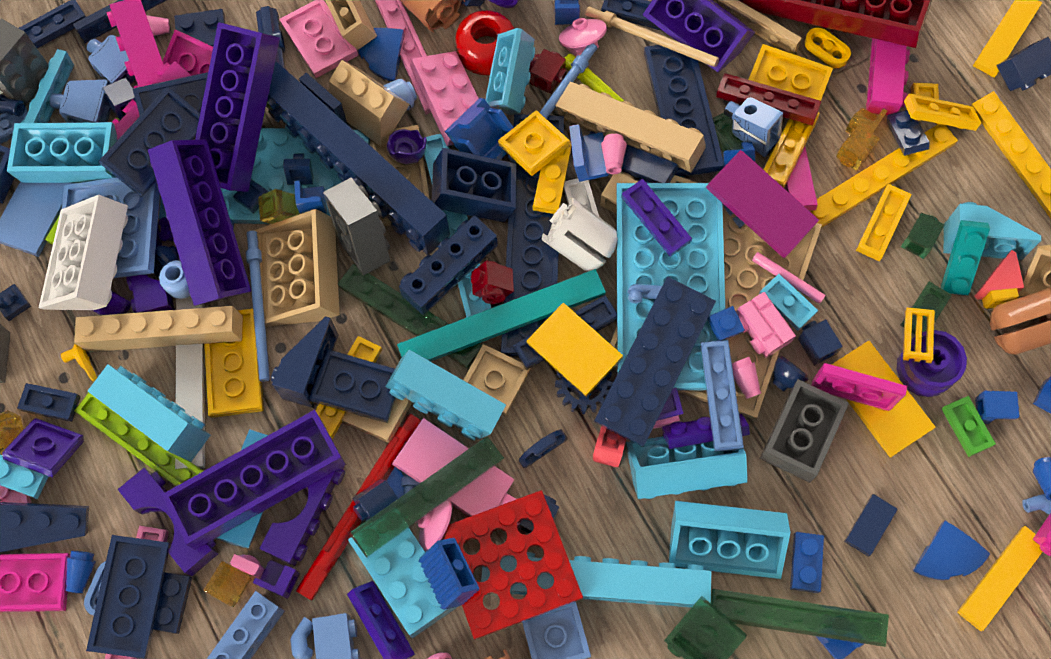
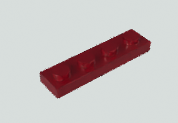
M724 73L716 94L717 98L733 101L740 105L747 98L751 97L783 112L784 118L812 126L821 104L820 100Z

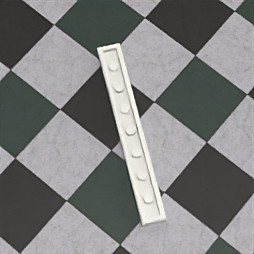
M191 296L185 299L176 298V310L205 308V304L194 306ZM204 344L176 345V404L184 408L187 414L196 417L205 424ZM205 444L191 461L201 469L205 468ZM175 458V469L188 468Z

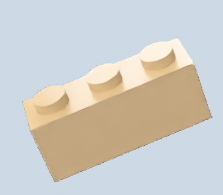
M341 60L329 80V93L342 103L347 122L375 143L384 147L410 104L365 72L344 60Z

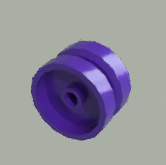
M934 330L932 363H926V360L915 362L914 359L910 358L909 361L903 360L902 350L897 359L896 370L899 380L903 385L907 386V390L918 396L933 397L941 395L961 379L966 370L967 356L964 347L954 336L944 331ZM927 331L922 332L921 352L926 353ZM915 337L911 340V351L915 352Z

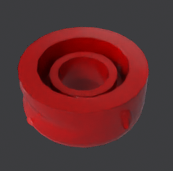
M491 10L476 11L462 20L456 31L455 42L457 54L467 70L478 75H490L498 34L514 29L510 20L499 12ZM483 36H490L495 39L494 42L489 44L476 42Z

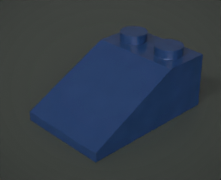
M325 316L281 359L279 367L276 366L271 375L272 386L283 400L313 408L315 402L310 401L309 396L327 349L334 350L339 336L330 317Z

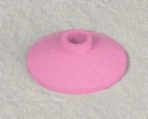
M579 18L561 32L559 41L566 48L585 47L600 40L605 35L607 27L602 20Z
M446 498L439 499L428 512L424 511L419 517V544L425 552L442 539L449 525L452 504Z

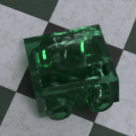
M701 596L668 634L664 642L668 644L667 648L672 654L684 659H728L744 641L747 634Z

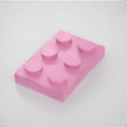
M315 0L279 19L282 27L315 78L338 67L341 60L348 62L358 56L356 48L342 37L324 0Z

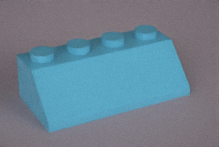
M112 122L15 123L7 172L22 183H82L116 178V176L98 163L118 140L115 125Z
M663 436L647 439L644 447L632 441L626 442L632 481L638 499H651L656 496L677 495L688 491L708 490L714 487L735 486L747 483V457L744 448L714 451V443L712 441L669 449Z
M675 501L671 525L669 563H674L676 567L687 568V565H702L704 570L781 579L790 538L787 513Z

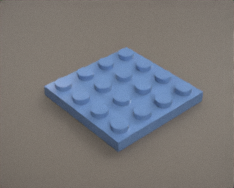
M117 177L64 185L62 209L96 195L128 205L126 213L128 221L122 232L121 240L123 245L117 255V273L114 278L154 273L160 198L157 181L142 197Z

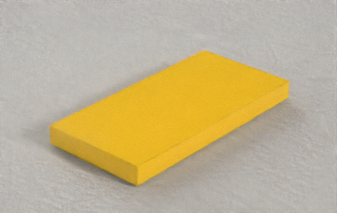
M253 309L237 310L243 316L242 341L204 344L208 416L210 418L264 411L262 382L259 381Z
M870 340L831 364L902 384ZM908 390L906 395L890 411L846 399L890 458L936 428Z

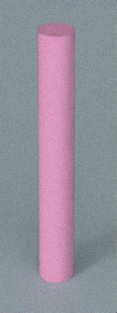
M759 252L752 259L753 262L773 275L777 276L780 274L795 289L820 304L826 296Z

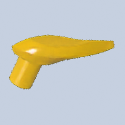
M74 344L72 349L61 353V358L65 363L76 359L94 383L97 376L84 349Z

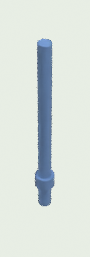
M594 43L588 45L581 55L576 56L571 63L572 68L539 112L546 119L555 109V105L570 81L574 82L577 76L588 67V61L597 50V46ZM510 155L508 156L511 161L516 162Z
M248 231L246 262L250 267L259 381L266 382L270 380L260 271L262 252L258 248L257 232Z

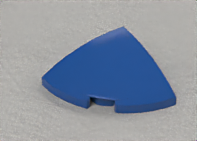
M374 28L377 37L358 50L361 59L364 57L372 73L382 79L394 81L396 80L400 65L399 55L405 35L404 30Z
M945 520L941 523L930 545L925 547L913 571L924 577L937 580H949L950 577L959 575L964 577L982 566L990 553L966 533Z

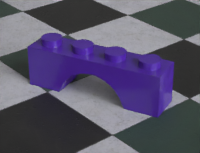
M157 224L156 246L162 245V240L159 238V224ZM147 274L126 277L128 287L133 291L134 299H131V307L134 313L175 310L172 296L163 289L159 280L151 279Z
M345 466L307 486L308 500L303 511L290 521L272 523L259 549L293 566L296 565L297 561L301 562L307 552L308 546H306L310 535L314 536L319 528L320 520L318 519L322 511H326L332 502L333 495L331 493L335 485H339L344 478L345 470L343 469Z
M144 467L117 490L133 510L142 515L150 512H164L168 514L174 526V538L168 553L184 573L193 576L218 555L217 551L213 548L216 542L213 539L196 550L185 544L161 496L167 492L163 487L166 481L156 470L152 473Z

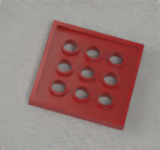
M542 490L449 524L441 539H456L472 574L480 566H484L490 571L488 580L485 582L476 581L480 590L462 605L474 640L583 599ZM520 521H531L534 525L533 531L527 535L521 534L517 529ZM495 530H503L507 534L506 541L501 545H496L491 541V534ZM469 540L478 541L480 543L479 552L474 555L467 554L464 551L465 543ZM538 546L543 550L544 556L540 561L534 562L528 558L527 552L531 547ZM511 556L516 559L517 566L513 571L506 572L501 568L500 563L504 557ZM543 573H549L554 578L553 586L548 589L541 588L537 583L538 577ZM516 583H521L527 588V594L522 599H515L510 594L511 587ZM491 593L496 594L500 598L499 606L493 610H489L483 605L485 596Z

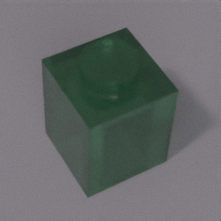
M921 212L900 247L924 259L931 251L945 224L939 222L936 217Z

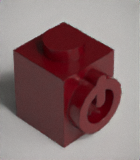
M543 49L541 54H535L529 67L530 84L552 94L557 84L561 83L567 75V70L565 69L566 59L559 53L550 52L546 49Z
M485 261L471 272L473 295L481 297L485 303H501L508 295L514 292L512 268L497 264L494 261Z

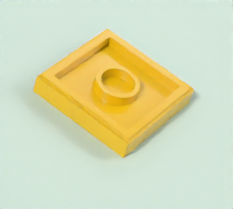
M536 110L498 140V144L523 169L533 176L570 146V140Z

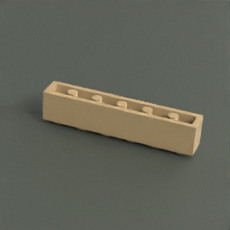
M570 81L555 105L559 116H564V120L575 125L579 124L580 127L596 133L602 132L604 136L620 134L624 137L627 145L677 163L679 168L689 172L693 171L706 148L704 135L699 130L680 126L672 119L665 120L660 118L650 110L643 111L635 108L630 102L615 100L609 94L593 91L585 84L578 85Z
M233 306L76 317L74 343L87 352L236 342L242 341L243 316Z

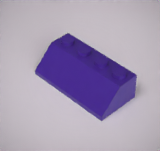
M652 0L643 13L644 17L674 40L718 57L719 62L717 66H710L718 73L742 52L755 33L713 0Z

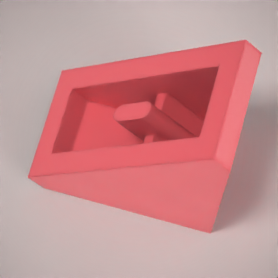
M1011 250L1002 259L974 297L976 299H983L992 290L1017 288L1019 293L1024 288L1015 251Z

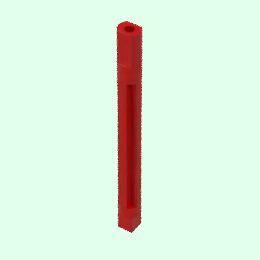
M412 414L406 417L390 443L385 447L357 494L378 480L388 479L395 467L392 463L420 424V419ZM353 500L296 589V592L313 601L349 543L348 539L354 535L362 522L353 509V506L356 505Z

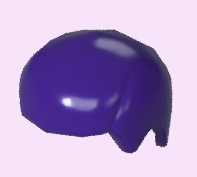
M396 130L389 136L387 151L392 159L403 165L414 164L422 159L426 150L427 139L426 137L422 138L418 130Z

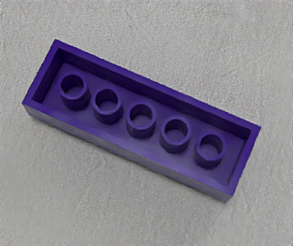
M218 22L195 140L207 139L221 188L229 191L248 192L280 37Z
M207 139L171 140L148 149L158 190L163 200L166 217L171 227L174 243L177 247L181 267L185 274L189 294L194 306L225 300L251 292Z
M313 410L163 493L161 496L185 544L196 550L345 466L346 463L316 410Z

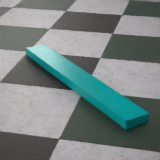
M596 269L398 343L397 346L402 357L408 350H411L431 362L547 318L562 303L566 304L569 308H573L604 296L606 291Z

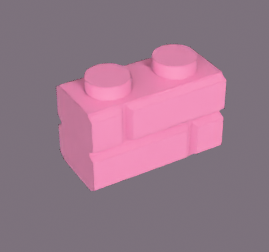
M765 292L740 306L736 311L745 331L752 338L750 343L757 354L762 353L765 358L790 344L796 337Z

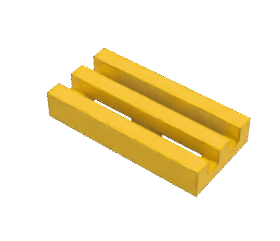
M906 308L903 360L909 361L910 358L914 359L915 362L926 360V363H932L935 310ZM912 315H916L915 352L911 351ZM922 316H927L926 353L921 352Z

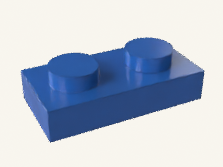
M802 532L794 533L791 590L821 592L824 535Z

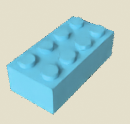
M408 350L401 358L385 386L390 389L389 393L395 398L410 400L414 403L413 407L425 414H428V412L438 416L437 420L448 427H452V425L462 430L461 434L474 441L476 438L480 440L492 433L506 406L501 401L411 350Z
M107 364L88 389L90 394L166 451L190 462L211 436L203 429L205 426L203 422L187 414L184 408L165 398L166 395L154 387H150L143 378L135 373H131L122 366L116 369Z
M396 507L348 539L410 637H416L457 608L445 610L440 608L441 604L435 598L433 588L430 587L431 584L428 582L429 579L425 577L424 568L418 562L425 551Z

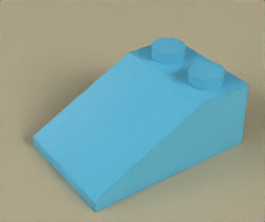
M965 202L959 204L944 223L943 253L951 254L961 220L989 224L990 231L981 257L1003 259L1013 250L1017 253L1018 260L1022 261L1042 240L1041 235L988 206L977 205L974 202Z

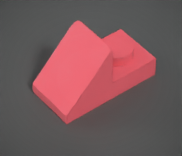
M601 426L593 453V461L612 467H619L626 438Z

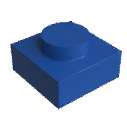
M733 306L712 314L707 319L717 341L727 340L745 331Z

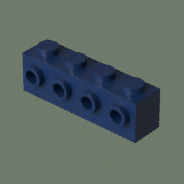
M475 215L469 221L464 220L451 238L447 237L439 244L438 250L433 255H427L423 258L417 270L403 277L400 282L401 285H399L401 295L424 316L498 246L497 235Z

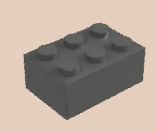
M1 18L0 91L3 92L2 95H5L6 98L23 101V104L26 106L37 93L40 80L44 78L48 70V63L24 31Z
M349 178L324 191V197L338 241L364 276L390 262L388 250L391 248L384 236L386 229L379 219L382 215L381 210L375 201H369L365 188L362 185L358 186L352 178Z
M798 379L789 392L759 459L810 483L819 473L849 403Z

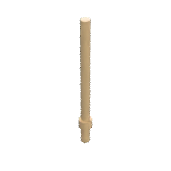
M590 6L586 10V16L605 22L606 27H616L713 67H716L719 62V58L617 18L616 14L612 12H602Z

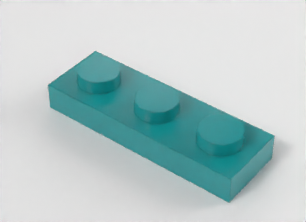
M960 221L942 280V293L969 295L990 231L988 223Z

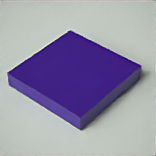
M34 418L2 452L3 460L53 478L82 445L84 437L81 434Z

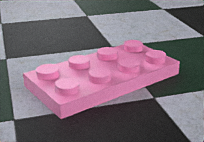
M456 51L411 59L410 67L447 146L454 145L444 131L479 99Z

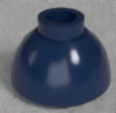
M156 246L154 274L156 276H160L161 270L169 262L179 261L177 247Z
M784 356L777 357L773 369L775 378L772 383L785 392L787 388H792L798 379L805 383L809 380L808 375Z

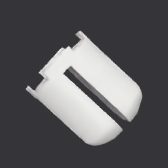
M571 198L572 203L568 206L563 203L550 219V222H552L551 229L548 235L542 234V240L583 270L591 271L598 269L606 263L603 257L610 258L615 251L618 239L617 231L577 200Z

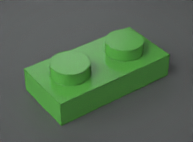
M969 396L942 408L944 415L968 457L996 445Z

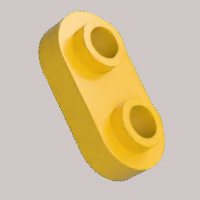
M817 27L811 29L806 35L804 41L806 49L824 63L833 68H841L847 64L851 55L850 48L830 32Z

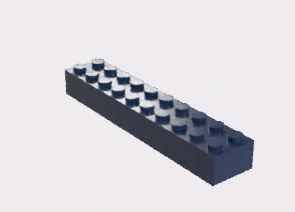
M275 60L266 103L270 116L276 122L282 121L292 137L296 138L298 136L303 140V146L311 154L316 152L321 157L320 161L327 169L331 170L333 168L338 173L337 176L341 182L352 178L358 186L362 185L369 196V201H375L382 213L380 217L382 219L386 217L390 220L392 228L399 235L404 233L410 239L409 243L416 251L420 252L422 250L425 254L430 255L445 238L450 236L447 215Z

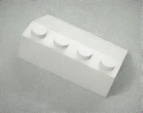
M96 195L61 209L40 299V309L96 310L107 307L112 297V291L110 290L112 279L117 273V255L123 245L121 240L122 232L128 221V216L126 215L128 205Z

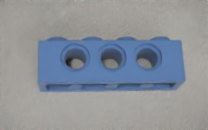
M255 591L207 659H251L285 610Z

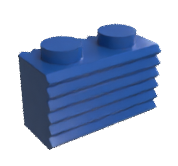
M455 538L437 541L419 558L418 562L424 568L425 577L429 579L428 582L431 584L430 587L433 588L435 598L441 604V609L445 610L461 606L480 590Z

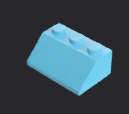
M515 28L498 34L485 98L491 108L500 109L504 114L508 115L520 114L524 108L526 101L524 96L525 87L530 80V62L535 55V47H533L535 39L523 29Z

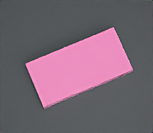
M425 418L422 419L392 463L393 466L439 497L450 500L454 507L469 517L497 507L515 480Z

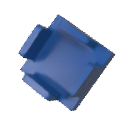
M479 98L444 132L461 152L501 160L507 152L499 146L498 140L514 127L502 110L491 108L484 98Z

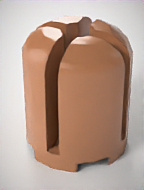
M400 0V2L428 30L434 33L433 29L440 27L447 29L458 19L460 14L457 11L461 6L462 0Z
M1051 288L997 305L993 309L990 317L991 331L1016 325L1037 317L1040 321L994 336L996 343L1004 352L1016 355L1051 344Z

